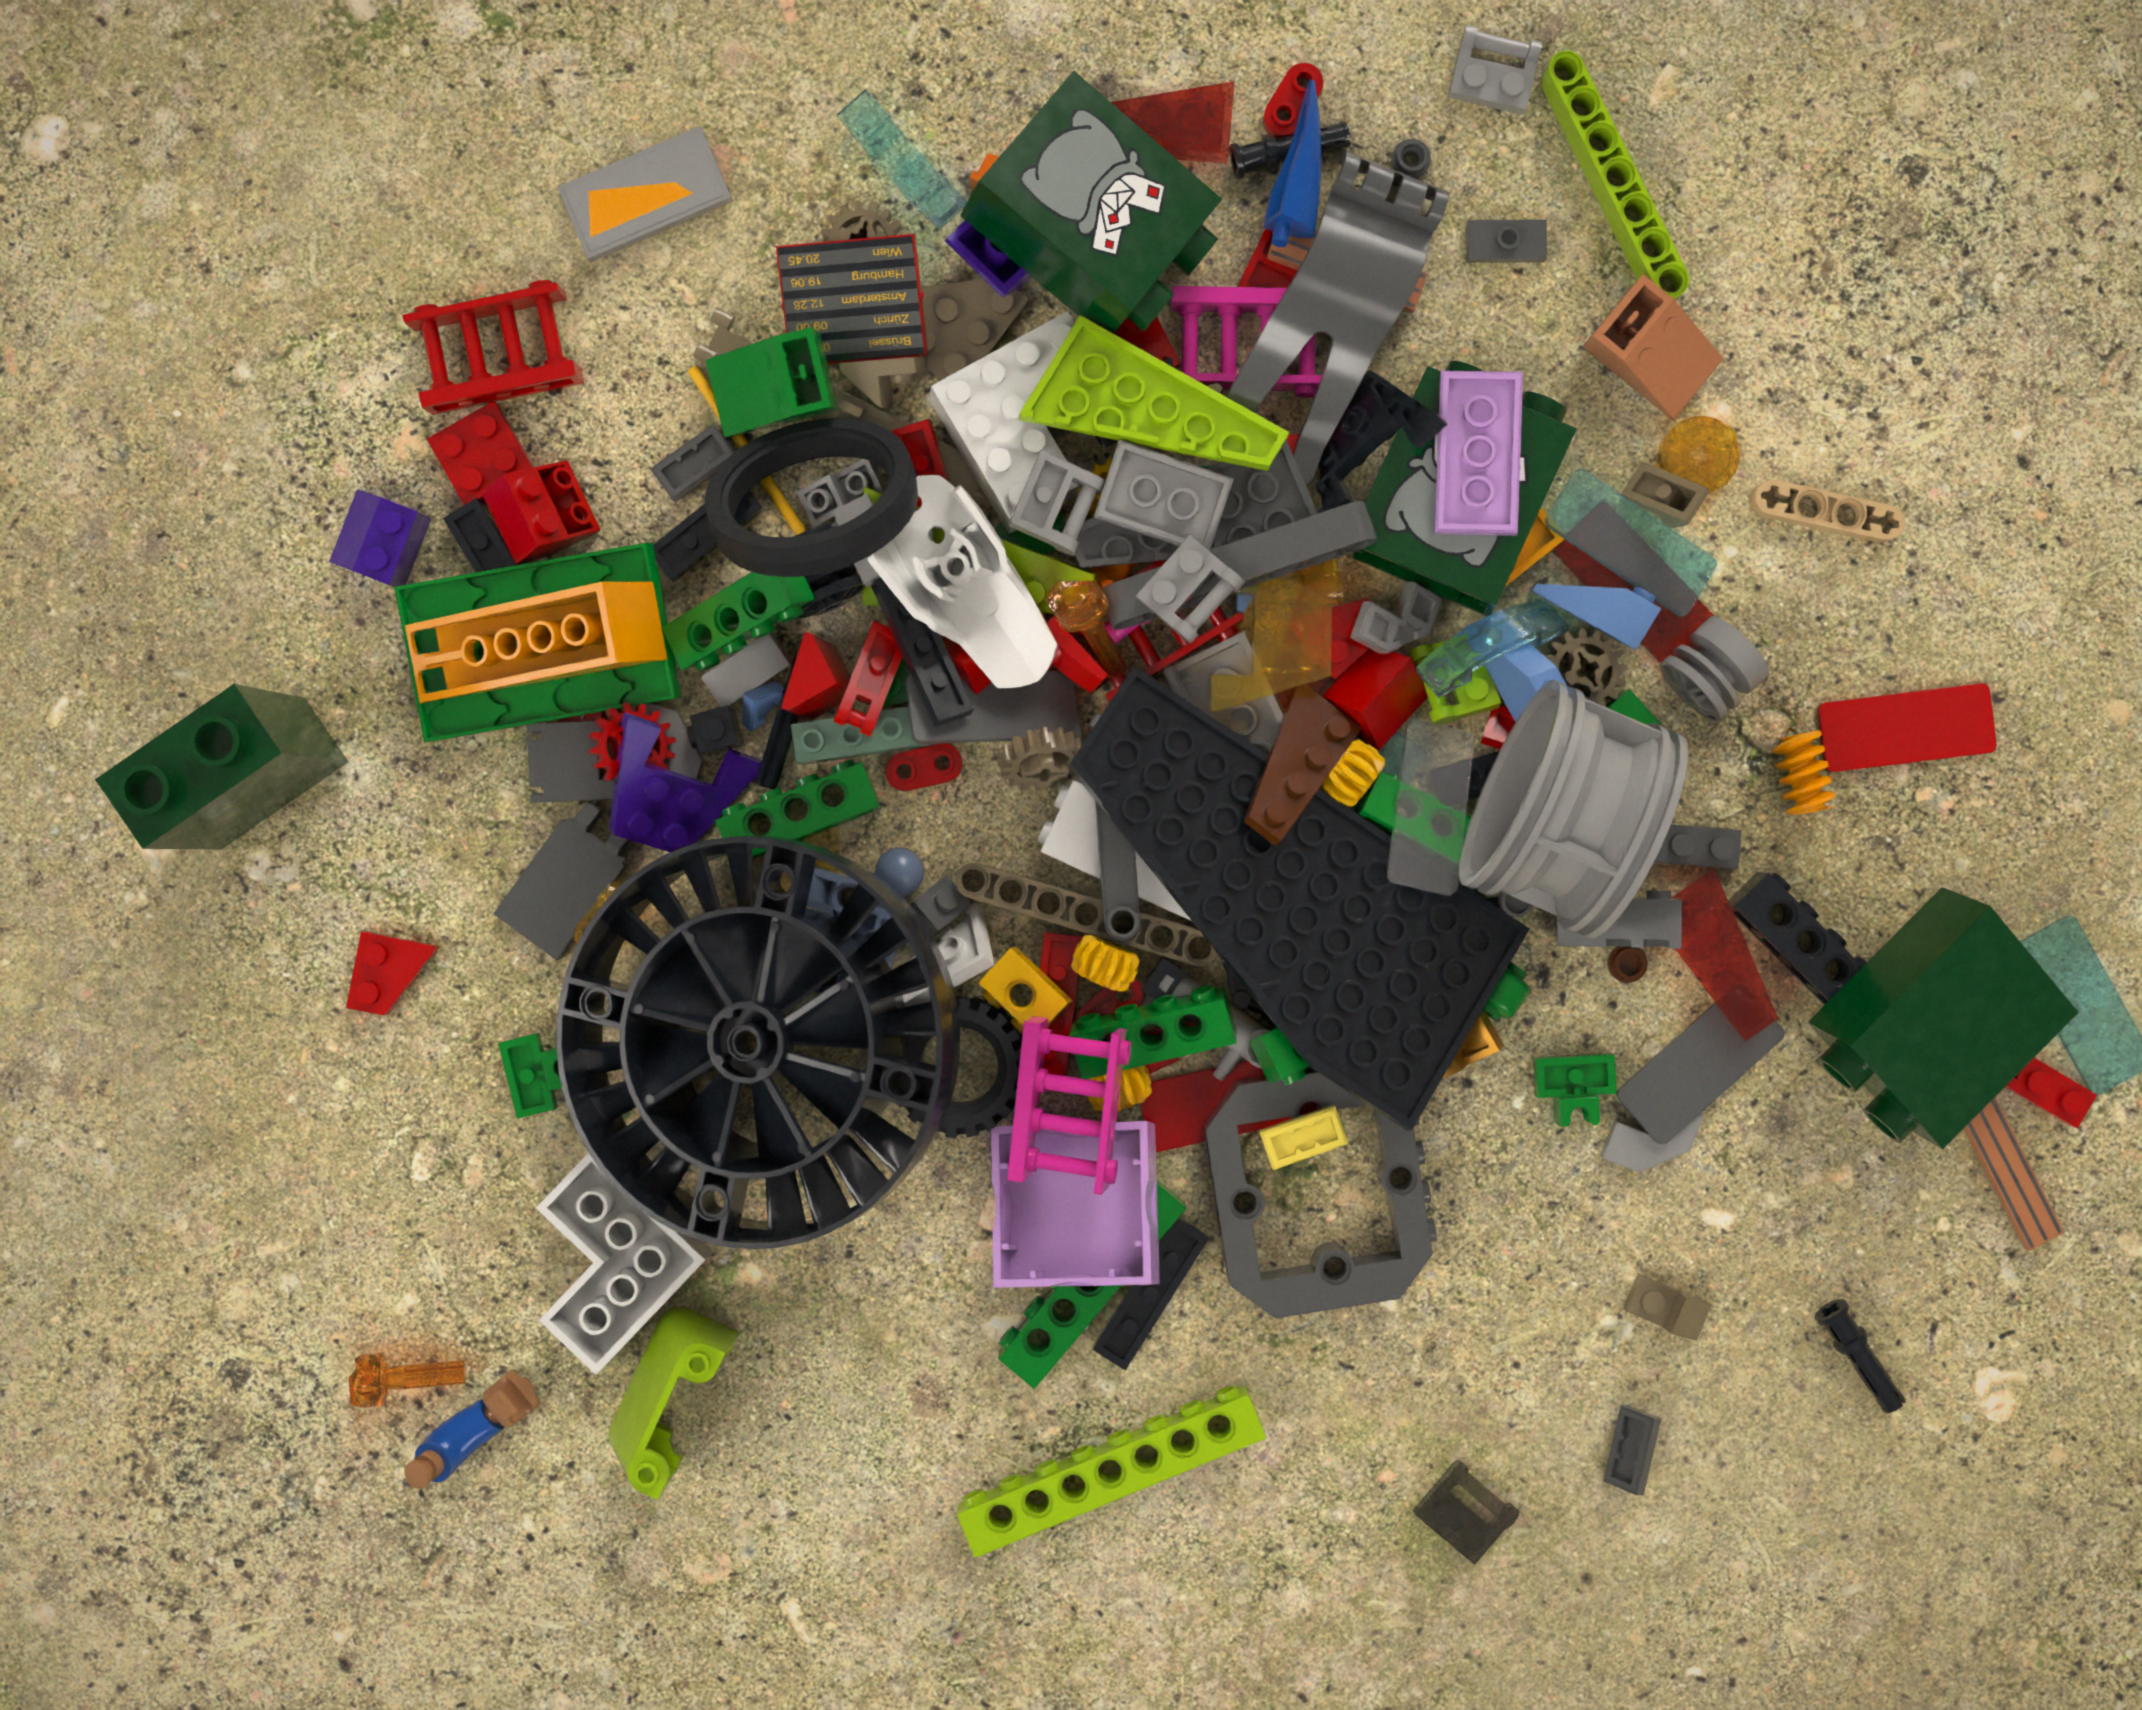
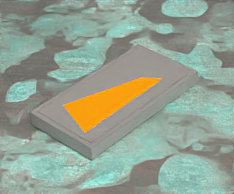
M701 126L557 187L590 262L733 202Z

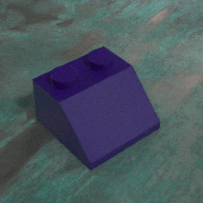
M967 221L961 223L945 240L1002 298L1019 290L1032 278L1026 270L1018 266Z
M357 489L329 562L392 587L406 585L431 518L413 509Z

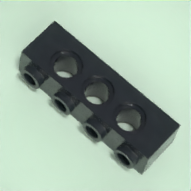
M1756 872L1724 906L1825 1005L1867 962L1860 956L1853 957L1844 948L1847 945L1844 938L1831 928L1826 930L1816 920L1819 917L1818 913L1805 901L1801 900L1798 902L1788 892L1791 887L1780 875L1774 872L1772 874ZM1775 904H1779L1783 909V918L1775 925L1770 919V910ZM1806 931L1811 938V944L1805 952H1802L1798 947V938ZM1834 959L1839 969L1837 975L1830 980L1826 975V966L1829 961Z

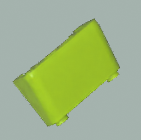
M682 1306L672 1307L660 1318L608 1433L609 1442L631 1485L639 1492L656 1500L659 1499L673 1478L684 1456L675 1452L672 1447L671 1437L674 1429L658 1423L678 1378L681 1377L694 1383L707 1382L713 1378L723 1358L732 1351L740 1334L739 1331Z

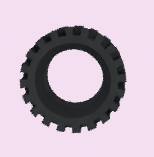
M961 995L956 996L960 1027L972 1029L983 1035L990 1042L997 1056L998 1073L993 1086L981 1097L967 1102L951 1101L939 1132L945 1133V1137L956 1138L959 1134H966L967 1138L977 1136L978 1132L985 1129L988 1132L996 1127L999 1121L1003 1118L1006 1119L1011 1114L1016 1101L1022 1034L1020 1035L1010 1022L1012 1018H1008L1001 1012V1008L997 1009L993 1005L983 1002L981 998H965ZM908 1036L906 1058L922 1062L924 1050L930 1039L934 1036ZM903 1072L899 1085L903 1090L909 1092L911 1080ZM904 1106L909 1112L907 1117L912 1122L916 1123L919 1121L923 1124L926 1111Z

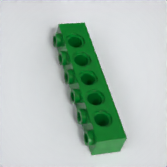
M1157 1179L1159 1241L1185 1211L1186 1205L1181 1198ZM1122 1285L1052 1286L1043 1299L1037 1295L1026 1307L1023 1314L1027 1318L1018 1329L1012 1325L1001 1337L998 1344L1002 1348L999 1350L998 1359L1035 1389ZM1059 1299H1068L1073 1302L1075 1309L1071 1314L1062 1316L1054 1311L1053 1305ZM1034 1329H1043L1049 1334L1050 1339L1044 1345H1035L1030 1342L1028 1334Z

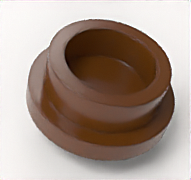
M1631 946L1615 947L1610 952L1607 960V967L1612 977L1624 983L1638 981L1645 974L1648 965L1644 951L1641 948H1631Z

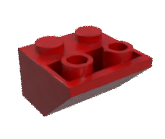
M568 460L503 474L482 494L516 565L553 555L601 530Z

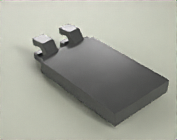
M587 801L574 820L568 817L566 820L559 822L493 913L555 960L562 957L628 866L624 863L625 858L621 855L627 849L631 840L615 836L612 833L606 843H603L590 833L606 811L594 801H591V803Z

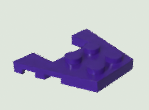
M624 712L621 723L623 728L622 745H619L617 757L620 762L618 780L614 783L609 829L615 836L667 852H673L687 845L695 844L715 820L719 818L722 810L728 808L756 777L761 760L728 749L712 784L646 763L661 728L657 723Z

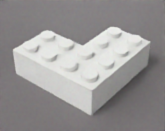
M1068 311L935 383L930 389L929 401L1008 534L1016 530L1008 526L1039 452L1043 450L1067 461L1045 425L1020 421L1019 413L1075 324ZM1071 482L1063 503L1076 497L1080 488L1078 484Z
M588 1152L536 1209L585 1254L593 1264L539 1321L597 1375L713 1251L704 1242L680 1234L638 1209L614 1187Z

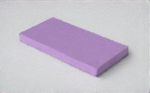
M1441 371L1439 416L1448 425L1438 433L1434 534L1517 536L1523 372Z

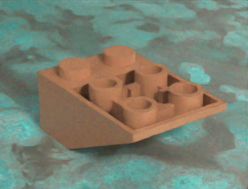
M1644 274L1629 288L1582 346L1672 421L1723 360V357L1678 303Z

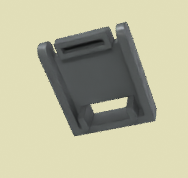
M594 721L527 724V733H541V739L527 740L530 787H544V794L535 793L530 795V803L613 799L614 783L617 782L618 777L615 776V779L607 782L600 780V769L594 770L592 767L599 758L597 755L587 753L588 749L596 747V741L589 739L588 734L600 731Z

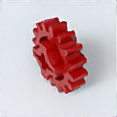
M628 702L621 704L620 714L613 707L607 709L608 721L603 718H597L594 721L600 731L588 734L589 739L596 741V747L588 749L587 753L598 756L599 760L592 767L594 770L603 767L607 770L603 778L606 782L612 780L615 776L618 777L620 762L617 757L619 745H622L623 728L617 723L622 721L624 712L658 724L661 731L656 740V751L652 748L646 763L669 770L663 761L664 759L675 758V754L667 750V745L676 742L675 737L665 736L664 731L671 725L669 722L662 724L657 722L660 715L658 710L647 715L645 714V704H638L635 710L632 711ZM607 741L611 743L613 756L611 758L607 751Z

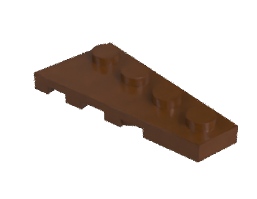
M1301 680L1294 685L1290 696V703L1279 725L1280 730L1275 743L1270 749L1267 757L1268 762L1263 775L1258 781L1244 819V823L1274 846L1281 842L1362 729V727Z

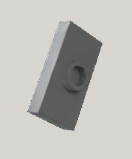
M1468 220L1466 223V263L1545 262L1547 259V220Z
M713 423L650 469L670 498L676 503L711 478L721 464L735 452Z
M1629 1405L1620 1406L1603 1479L1604 1482L1634 1495H1644L1662 1418Z

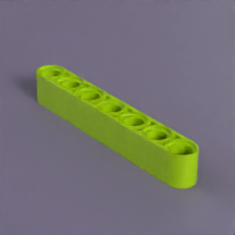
M1571 50L1559 51L1551 58L1541 76L1542 90L1636 279L1638 280L1644 274L1658 287H1660L1659 278L1669 279L1673 283L1674 292L1666 293L1676 301L1689 286L1690 278L1688 271L1582 58ZM1559 68L1567 71L1570 80L1564 81L1559 79L1555 75L1554 69ZM1578 103L1583 105L1588 115L1579 116L1573 111L1571 104ZM1596 138L1602 141L1605 151L1593 149L1589 139ZM1607 173L1618 175L1621 178L1622 186L1617 187L1610 184L1607 180ZM1624 208L1636 210L1639 214V222H1632L1627 219ZM1642 243L1653 245L1657 256H1647L1642 250Z

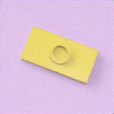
M1334 1104L1259 1130L1273 1170L1348 1144Z

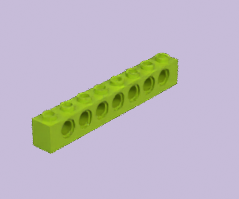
M1237 1385L1224 1387L1215 1393V1398L1203 1403L1199 1399L1190 1401L1179 1408V1413L1165 1418L1164 1414L1151 1417L1143 1423L1144 1427L1129 1433L1128 1429L1117 1431L1107 1437L1108 1442L1094 1448L1092 1444L1083 1445L1073 1450L1071 1457L1057 1462L1056 1459L1044 1461L1034 1468L1035 1472L1021 1477L1020 1474L1010 1475L998 1483L999 1487L987 1492L982 1488L969 1492L962 1497L963 1501L958 1504L957 1517L974 1558L1266 1439L1264 1428L1246 1385L1240 1388ZM1223 1415L1229 1419L1228 1425L1222 1430L1211 1429L1208 1426V1422L1213 1416ZM1179 1430H1187L1193 1435L1191 1441L1185 1445L1174 1443L1172 1436ZM1143 1445H1150L1157 1450L1155 1456L1149 1460L1140 1459L1136 1456L1135 1452ZM1106 1460H1114L1121 1467L1115 1474L1108 1475L1103 1473L1099 1466ZM1070 1475H1077L1084 1480V1484L1078 1489H1069L1064 1485L1063 1481ZM1033 1490H1041L1047 1494L1048 1499L1042 1504H1034L1028 1500L1027 1495ZM997 1505H1005L1011 1510L1012 1514L1008 1518L999 1519L991 1513V1509Z

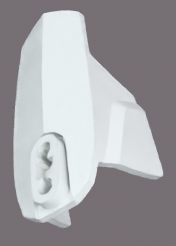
M940 475L916 477L918 497L922 499L921 508L914 511L910 521L892 541L867 557L870 565L913 618L927 624L932 631L961 645L997 688H1018L1040 681L1053 662L1058 644L1026 585L1005 553V548L998 534L980 507L961 485L955 488ZM935 527L943 529L945 532L944 540L939 544H936L933 539L934 532L932 529Z

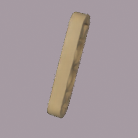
M1765 481L1757 485L1750 494V506L1761 517L1868 541L1884 543L1897 538L1905 527L1904 515L1895 506L1785 481ZM1770 489L1773 490L1772 496L1777 499L1785 500L1790 497V493L1793 494L1788 504L1775 503L1770 508L1767 507V500L1761 498V495L1767 493ZM1804 496L1813 498L1817 503V513L1812 518L1803 516L1798 509V503ZM1841 505L1850 506L1856 514L1855 521L1851 526H1844L1837 519V510ZM1887 515L1886 521L1892 524V528L1882 533L1881 525L1875 523L1864 525L1866 518L1877 520Z

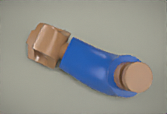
M511 1369L484 1391L481 1400L456 1413L434 1429L415 1451V1460L409 1462L405 1467L404 1474L408 1483L417 1489H422L429 1485L431 1481H445L484 1443L497 1435L504 1427H513L540 1404V1401L533 1393L535 1387L527 1377L521 1378Z

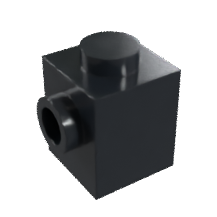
M726 705L689 715L692 725L687 726L688 738L692 748H698L700 754L709 756L727 751L728 749L745 746L735 708Z

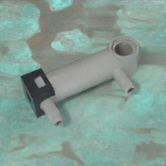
M1161 956L1142 984L1141 990L1146 993V996L1140 1007L1153 1004L1155 999L1164 995L1172 994L1176 998L1190 995L1194 989L1206 985ZM1231 1002L1229 1003L1237 1028L1236 1044L1226 1046L1228 1049L1213 1073L1214 1077L1220 1081H1223L1231 1073L1241 1057L1252 1065L1261 1068L1257 1057L1253 1055L1249 1041L1272 1030ZM1188 1014L1183 1016L1184 1019L1193 1025H1198L1201 1022L1200 1018L1196 1015Z

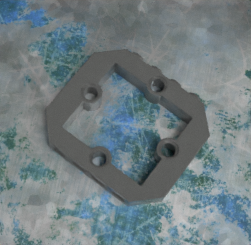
M1312 1068L1304 1069L1307 1076L1287 1086L1284 1085L1282 1080L1269 1084L1265 1075L1235 1080L1203 1124L1228 1282L1232 1288L1275 1319L1400 1299L1432 1256L1431 1242L1437 1241L1435 1223L1433 1218H1427L1425 1203H1431L1430 1188L1427 1179H1421L1419 1166L1425 1164L1422 1142L1415 1140L1414 1127L1412 1130L1407 1131L1374 1109L1381 1160L1376 1168V1177L1379 1184L1387 1192L1395 1251L1351 1258L1342 1245L1335 1242H1326L1314 1250L1311 1264L1260 1272L1252 1222L1262 1215L1265 1208V1200L1256 1183L1245 1178L1237 1125L1290 1117V1119L1299 1117L1301 1106L1308 1101L1318 1103L1319 1109L1333 1104L1336 1110L1367 1105ZM1397 1167H1405L1407 1169L1406 1180L1398 1185L1391 1184L1389 1181L1391 1171ZM1243 1191L1252 1193L1254 1200L1248 1208L1239 1209L1233 1205V1200L1238 1193ZM1339 1257L1342 1259V1266L1337 1272L1327 1273L1323 1271L1324 1263L1329 1258Z

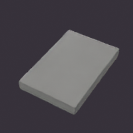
M1119 439L1093 518L1180 547L1188 536L1191 535L1207 550H1210L1234 478Z

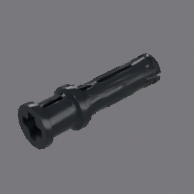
M1345 121L1320 128L1321 153L1350 147L1351 141L1347 140L1350 138V132ZM1265 135L1258 142L1239 146L1237 143L1230 144V160L1236 179H1243L1246 173L1263 169L1271 172L1279 168L1280 163L1285 161L1293 135L1278 139Z
M1838 1299L1821 1307L1815 1314V1320L1819 1325L1825 1326L1834 1340L1833 1347L1835 1350L1846 1355L1882 1411L1884 1413H1891L1900 1409L1903 1406L1902 1403L1906 1402V1399L1895 1386L1891 1377L1868 1345L1866 1330L1862 1326H1858L1849 1314L1848 1303L1844 1299Z

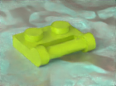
M1468 634L1432 645H1421L1409 651L1410 658L1418 666L1432 708L1429 714L1433 725H1442L1500 708L1501 701L1495 683ZM1442 659L1457 703L1456 705H1447L1432 660Z

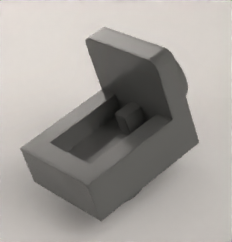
M947 875L910 904L933 937L971 905Z

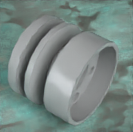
M1715 616L1709 617L1690 635V642L1694 649L1681 644L1674 650L1675 656L1669 655L1659 664L1663 676L1676 694L1700 715L1716 723L1727 715V708L1732 709L1739 704V698L1735 690L1748 694L1770 675L1769 667L1756 647L1735 627Z

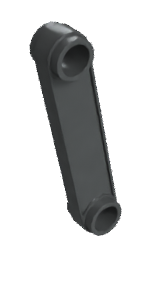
M1095 801L1104 927L1111 938L1124 941L1136 935L1140 927L1135 849ZM1125 912L1130 915L1133 921L1130 932L1120 934L1114 931L1111 925V918L1115 913Z

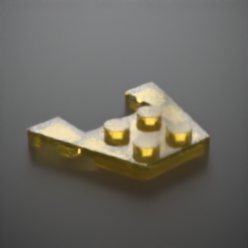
M1277 578L1230 593L1253 596L1251 676L1211 675L1209 712H1219L1331 676L1332 596L1285 579L1280 580Z

